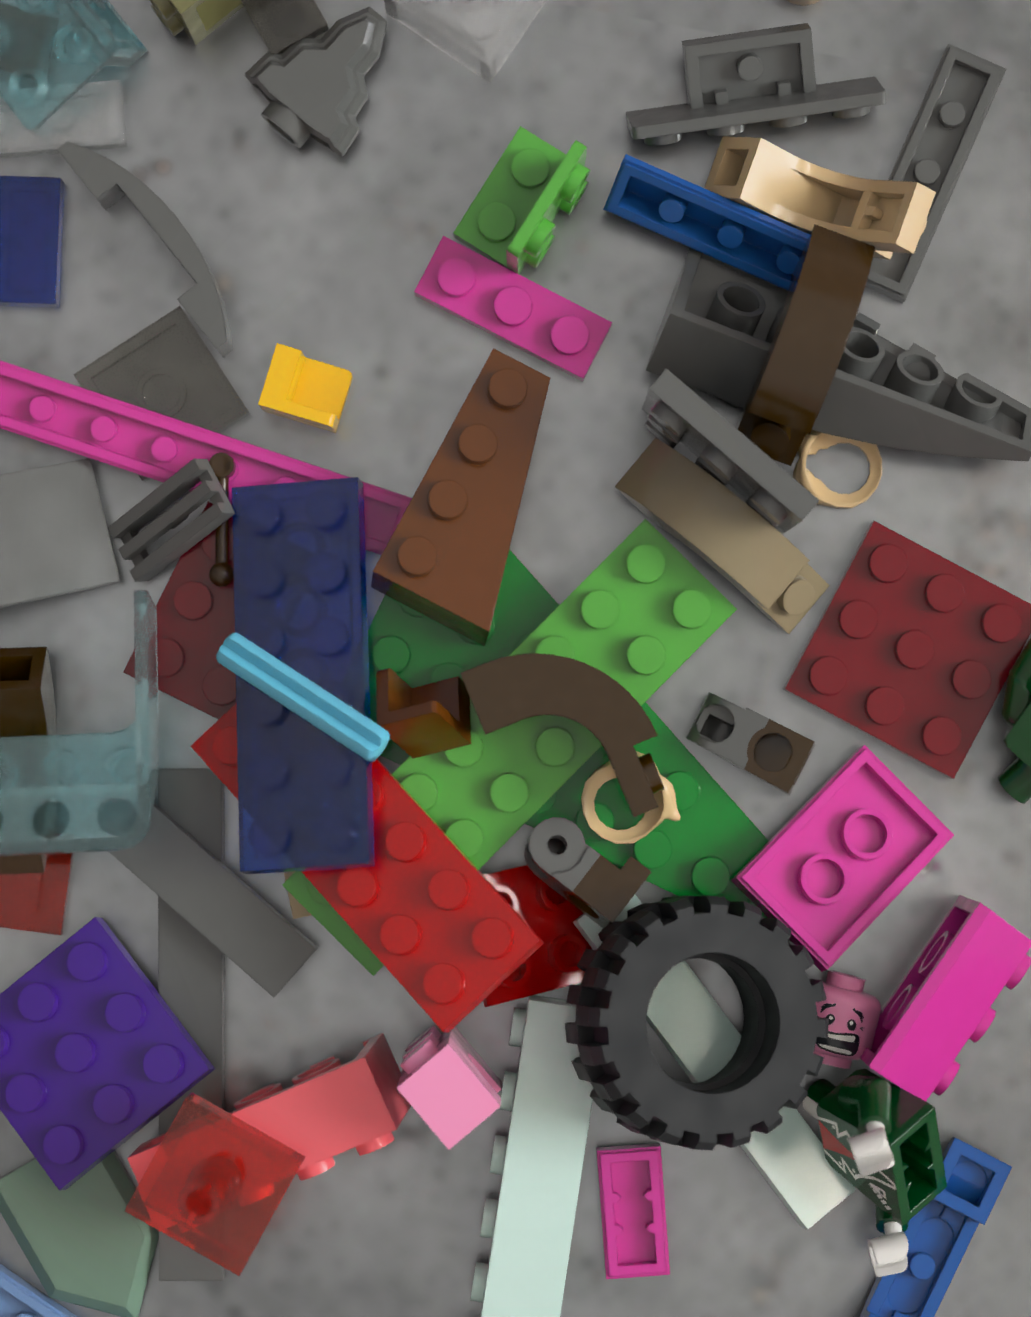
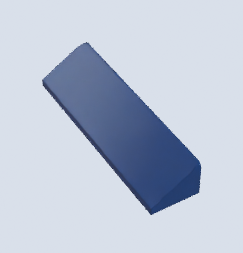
M627 154L623 158L603 208L605 211L786 290H789L792 274L810 235Z

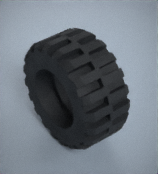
M673 896L664 897L660 902L642 903L627 910V919L624 921H614L598 933L602 944L597 950L586 949L577 964L579 969L585 971L581 985L570 984L566 1004L576 1005L575 1022L565 1023L567 1043L577 1044L580 1056L572 1061L577 1076L580 1080L591 1083L594 1089H592L589 1096L601 1110L613 1113L617 1116L616 1122L632 1132L648 1136L650 1139L693 1150H713L715 1145L733 1148L749 1143L751 1132L753 1131L768 1134L783 1123L782 1116L778 1112L782 1107L793 1109L799 1107L808 1095L807 1090L800 1086L805 1074L818 1076L824 1057L814 1054L817 1037L828 1038L829 1019L817 1017L816 1002L827 999L822 980L809 979L805 971L813 965L814 961L804 945H791L787 941L791 937V930L777 918H763L761 908L744 901H728L725 897ZM700 958L717 963L731 977L741 997L744 1024L740 1043L727 1065L706 1081L685 1083L668 1076L657 1063L647 1036V1011L652 994L663 976L681 961Z

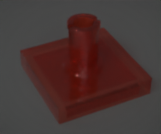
M191 1092L180 1107L129 1201L125 1212L240 1276L306 1156Z

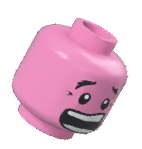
M828 970L826 982L822 981L827 999L816 1002L817 1017L829 1019L828 1038L817 1037L814 1054L824 1057L822 1064L850 1069L852 1060H861L860 1056L866 1047L870 1050L872 1049L881 1013V1004L875 996L863 992L865 979Z

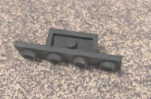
M808 23L682 41L688 103L626 112V119L633 139H644L645 144L658 146L678 142L682 139L681 133L706 130L710 136L721 137L741 133L745 130L744 124L769 121V125L772 127L798 126L807 122V115L832 112L833 117L842 119L857 118L869 114L870 106L886 104L885 89L875 76L816 85L812 31Z

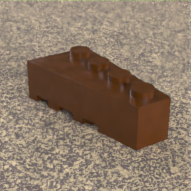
M494 348L377 562L371 581V587L483 646H485L490 631L551 379Z

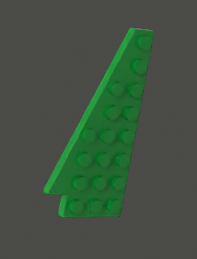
M510 549L485 646L384 595L337 698L377 723V671L391 668L411 688L457 676L462 679L460 673L509 656L559 604ZM646 702L641 707L649 717L658 736L634 745V749L642 754L650 753L660 775L672 783L676 794L677 809L681 816L680 820L675 822L665 819L647 836L632 844H616L601 838L593 831L583 815L581 796L586 780L595 770L609 761L604 747L601 746L525 823L535 828L543 820L552 817L566 818L579 827L583 833L585 843L613 865L621 869L632 856L651 871V874L645 881L677 896L725 897L728 901H744L756 906L731 880L763 848L768 839ZM389 739L386 748L380 755L399 765L409 757L391 739ZM617 778L605 782L598 789L594 800L595 812L599 820L607 827L616 830L628 829L641 820L644 813L636 817L632 816ZM761 911L762 917H763V918H768V917Z

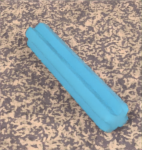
M239 633L230 634L220 646L216 655L218 663L365 760L375 761L386 748L390 734L383 727Z

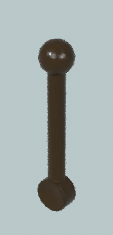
M216 453L212 456L209 463L227 498H229V478L235 473L236 463L228 454ZM228 520L216 528L215 564L209 571L210 581L218 587L229 585L234 578L233 568L228 564Z

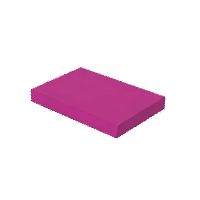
M863 745L842 764L731 881L757 907L761 908V911L768 918H777L791 930L789 940L794 945H804L814 961L813 964L823 972L836 962L948 843L954 834Z

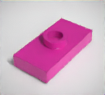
M660 1143L596 1148L606 1279L670 1275Z

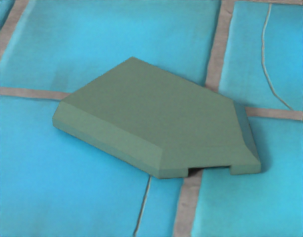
M113 1151L65 1190H58L36 1158L1 1177L0 1212L49 1298L121 1317H138L159 1241V1229L116 1152Z

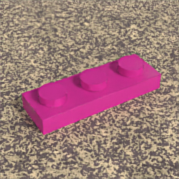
M445 236L442 237L414 291L415 296L582 382L612 326V322Z

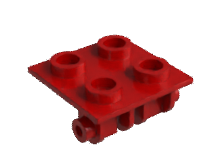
M527 865L492 873H482L544 942L540 948L483 1000L484 1007L567 987L570 984L581 983L585 971L579 969L577 964L585 950L592 949L573 923L583 912L535 876Z

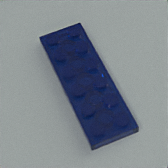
M358 477L232 488V507L235 511L233 515L235 633H239L370 719L364 488L362 481ZM236 675L240 872L244 874L375 867L372 762L365 760Z

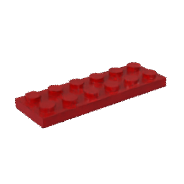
M285 658L282 660L283 663H285L286 665L300 673L288 660H286ZM256 687L247 692L191 745V748L442 1032L449 1033L544 944L542 939L378 759L373 762L365 760Z

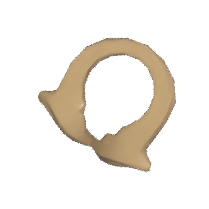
M811 430L810 434L805 435L798 450L799 459L793 471V478L820 500L817 503L818 505L832 508H853L867 501L877 489L882 477V458L876 444ZM837 444H851L858 447L865 454L869 462V476L866 483L859 490L850 494L836 493L831 491L820 479L814 477L810 470L806 469L807 455H816L819 449H828Z
M636 751L638 757L645 755ZM609 760L595 770L585 782L581 796L583 815L589 827L601 838L616 844L635 843L647 836L665 819L675 822L680 820L681 816L677 809L676 794L672 783L659 773L664 790L653 794L658 808L645 812L641 820L628 829L616 830L607 827L599 820L595 812L594 800L598 789L605 782L617 778Z

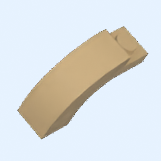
M727 136L722 137L704 187L709 191L807 234L811 233L814 224L870 244L875 246L874 258L889 260L893 252L915 253L920 236L926 228L927 216L936 194L935 191L918 182L872 180L838 173L798 158L763 138Z

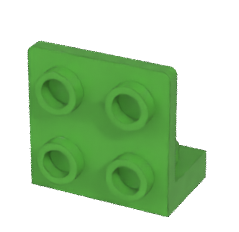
M520 126L456 227L453 237L484 257L517 274L521 273L526 263L536 268L554 241L555 235L552 234L556 227V224L553 223L554 218L560 210L570 215L589 184L586 179L591 170L585 167L587 146L575 140L568 153L564 154Z

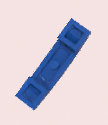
M952 1137L942 1153L947 1187L908 1221V1229L904 1232L909 1247L907 1269L901 1273L876 1278L860 1317H934L979 1223L985 1225L1012 1166Z

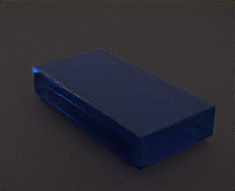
M0 176V305L59 307L64 181L61 178Z

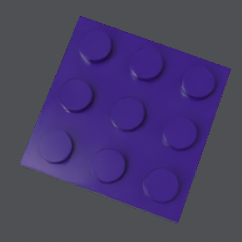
M94 917L0 994V1110L58 1190L68 1189L215 1070L214 1066L103 918Z

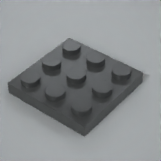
M667 368L649 388L642 410L648 414V420L644 425L658 439L673 449L681 442L698 457L695 462L696 465L724 486L729 484L747 500L745 503L774 528L778 526L782 531L787 532L803 521L820 501Z

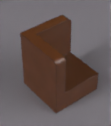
M391 668L377 671V724L388 731L390 739L414 759L471 744L470 696L464 681L459 676L411 688Z

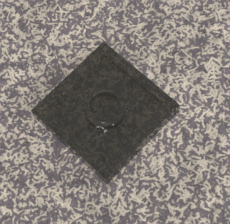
M178 306L73 374L82 388L217 433H222L250 414L181 306ZM139 475V477L141 478V480H142L143 482H146V481H148L149 479H151V478H148V477Z

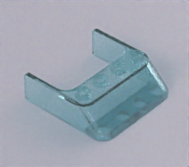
M134 590L136 720L124 730L109 733L0 737V856L121 851L134 847L144 839L149 831L159 770L157 610L148 590Z

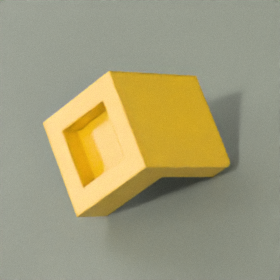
M277 343L258 405L264 412L336 433L353 376L349 370L307 358L301 350Z

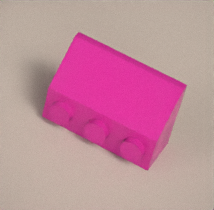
M959 895L881 1010L872 1049L870 1050L866 1047L859 1058L878 1074L924 1101H927L932 1092L940 1096L949 1087L958 1073L960 1064L955 1061V1058L967 1040L970 1039L976 1043L993 1022L996 1011L991 1008V1005L1005 986L1012 990L1029 969L1031 957L1027 955V952L1031 948V940L982 903Z

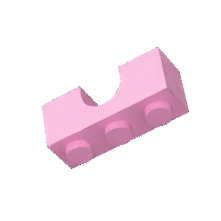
M433 1025L405 1049L406 1053L402 1057L404 1060L400 1063L403 1070L397 1089L448 1150L501 1107V1097L498 1095V1092L502 1088V1081L456 1027L449 1033H440Z

